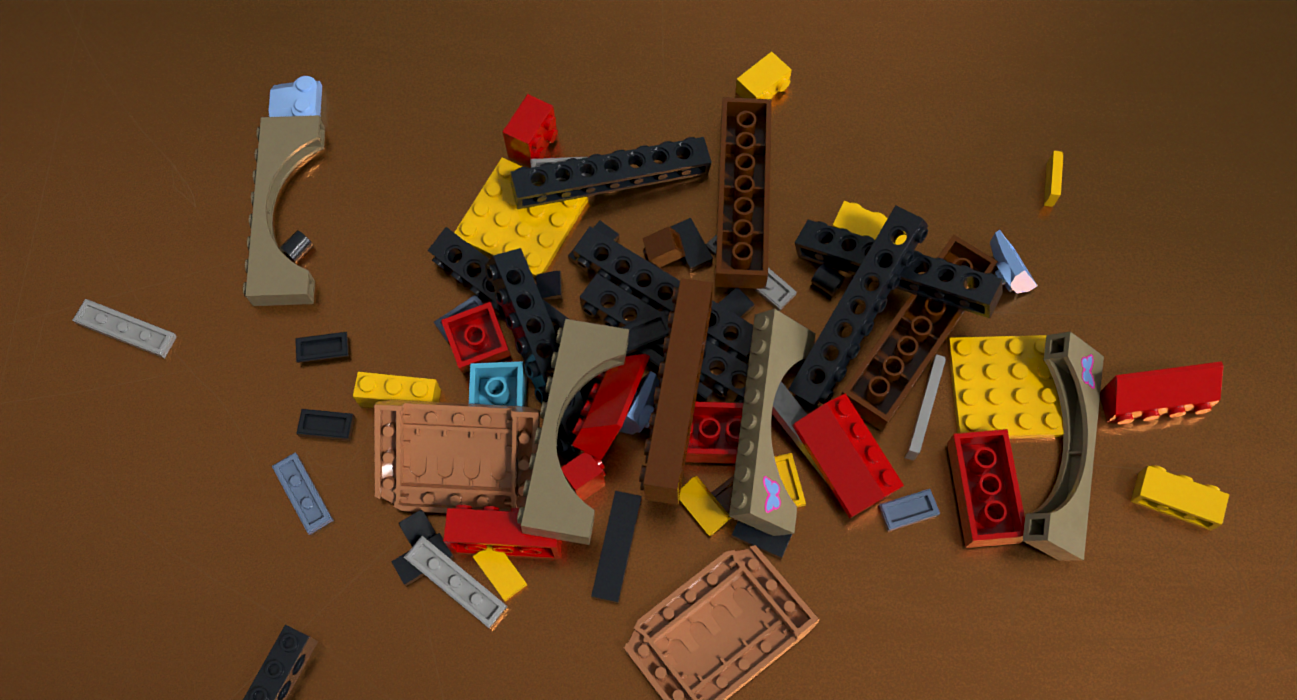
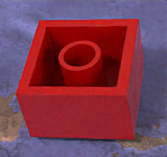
M529 94L526 95L502 132L509 158L530 168V159L544 158L549 143H553L558 135L553 105Z
M491 302L441 320L458 368L462 374L470 371L471 363H493L511 356Z

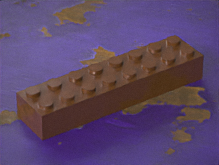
M722 98L715 287L766 289L769 251L772 99Z
M956 235L951 237L938 258H942L949 263L959 266L965 265L972 270L982 273H992L998 263L997 260ZM911 294L841 395L846 393L860 417L883 432L965 311Z
M681 278L679 288L674 287L673 312L670 311L669 333L668 336H665L663 352H665L664 361L660 362L658 374L660 382L659 387L656 386L654 394L656 413L651 412L649 429H651L650 438L652 439H646L644 455H646L645 464L647 466H641L639 482H641L640 490L644 491L645 500L675 505L679 503L712 310V282Z

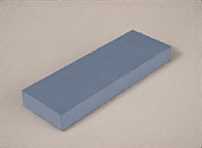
M296 452L272 465L274 472L309 535L334 521Z

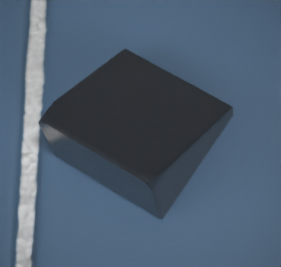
M560 270L536 274V286L543 300L563 299L562 274Z
M419 510L398 523L412 547L421 536L428 540L437 534L423 510Z

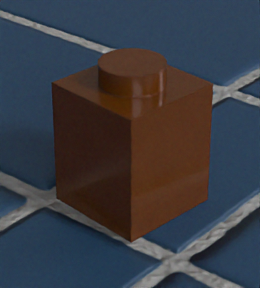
M669 226L642 238L645 246L643 248L645 258L648 262H652L659 268L686 256L680 234Z

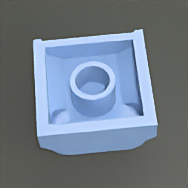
M302 76L292 83L274 85L270 90L269 117L320 116L321 82L315 81L310 76Z
M1000 230L995 232L990 241V246L995 260L998 261L996 264L998 270L995 271V274L998 278L1002 279V284L1006 286L1009 292L1014 290L1017 294L1029 292L1037 287L1036 282L1011 243Z
M652 371L641 378L620 432L633 435L636 432L640 433L644 427L649 428L651 412L654 411L656 386L659 387L660 382L657 375Z

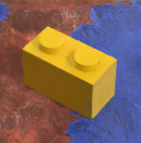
M771 51L737 78L735 92L741 98L772 99L773 95L778 91L782 92L789 86L792 69Z

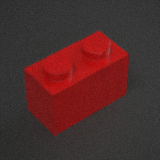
M583 452L561 467L570 487L582 501L605 486L604 476H606V473L603 470L605 467L602 461L586 452Z

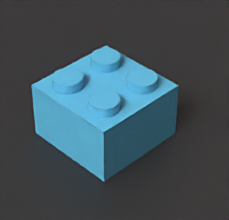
M523 361L471 363L469 404L527 407L528 376L525 372Z

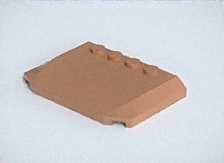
M404 400L376 402L374 404L375 497L378 499L384 498L393 503V507L401 511L415 512L423 510L424 512L447 513V508H455L456 505H468L474 510H483L485 506H494L500 508V511H511V508H520V506L525 507L527 497L523 496L525 481L531 480L533 470H529L531 454H536L538 444H535L537 427H540V410L524 406Z
M756 545L749 546L750 548L745 550L724 552L637 620L633 634L628 644L626 643L624 650L662 700H727L804 638L819 623L818 617Z

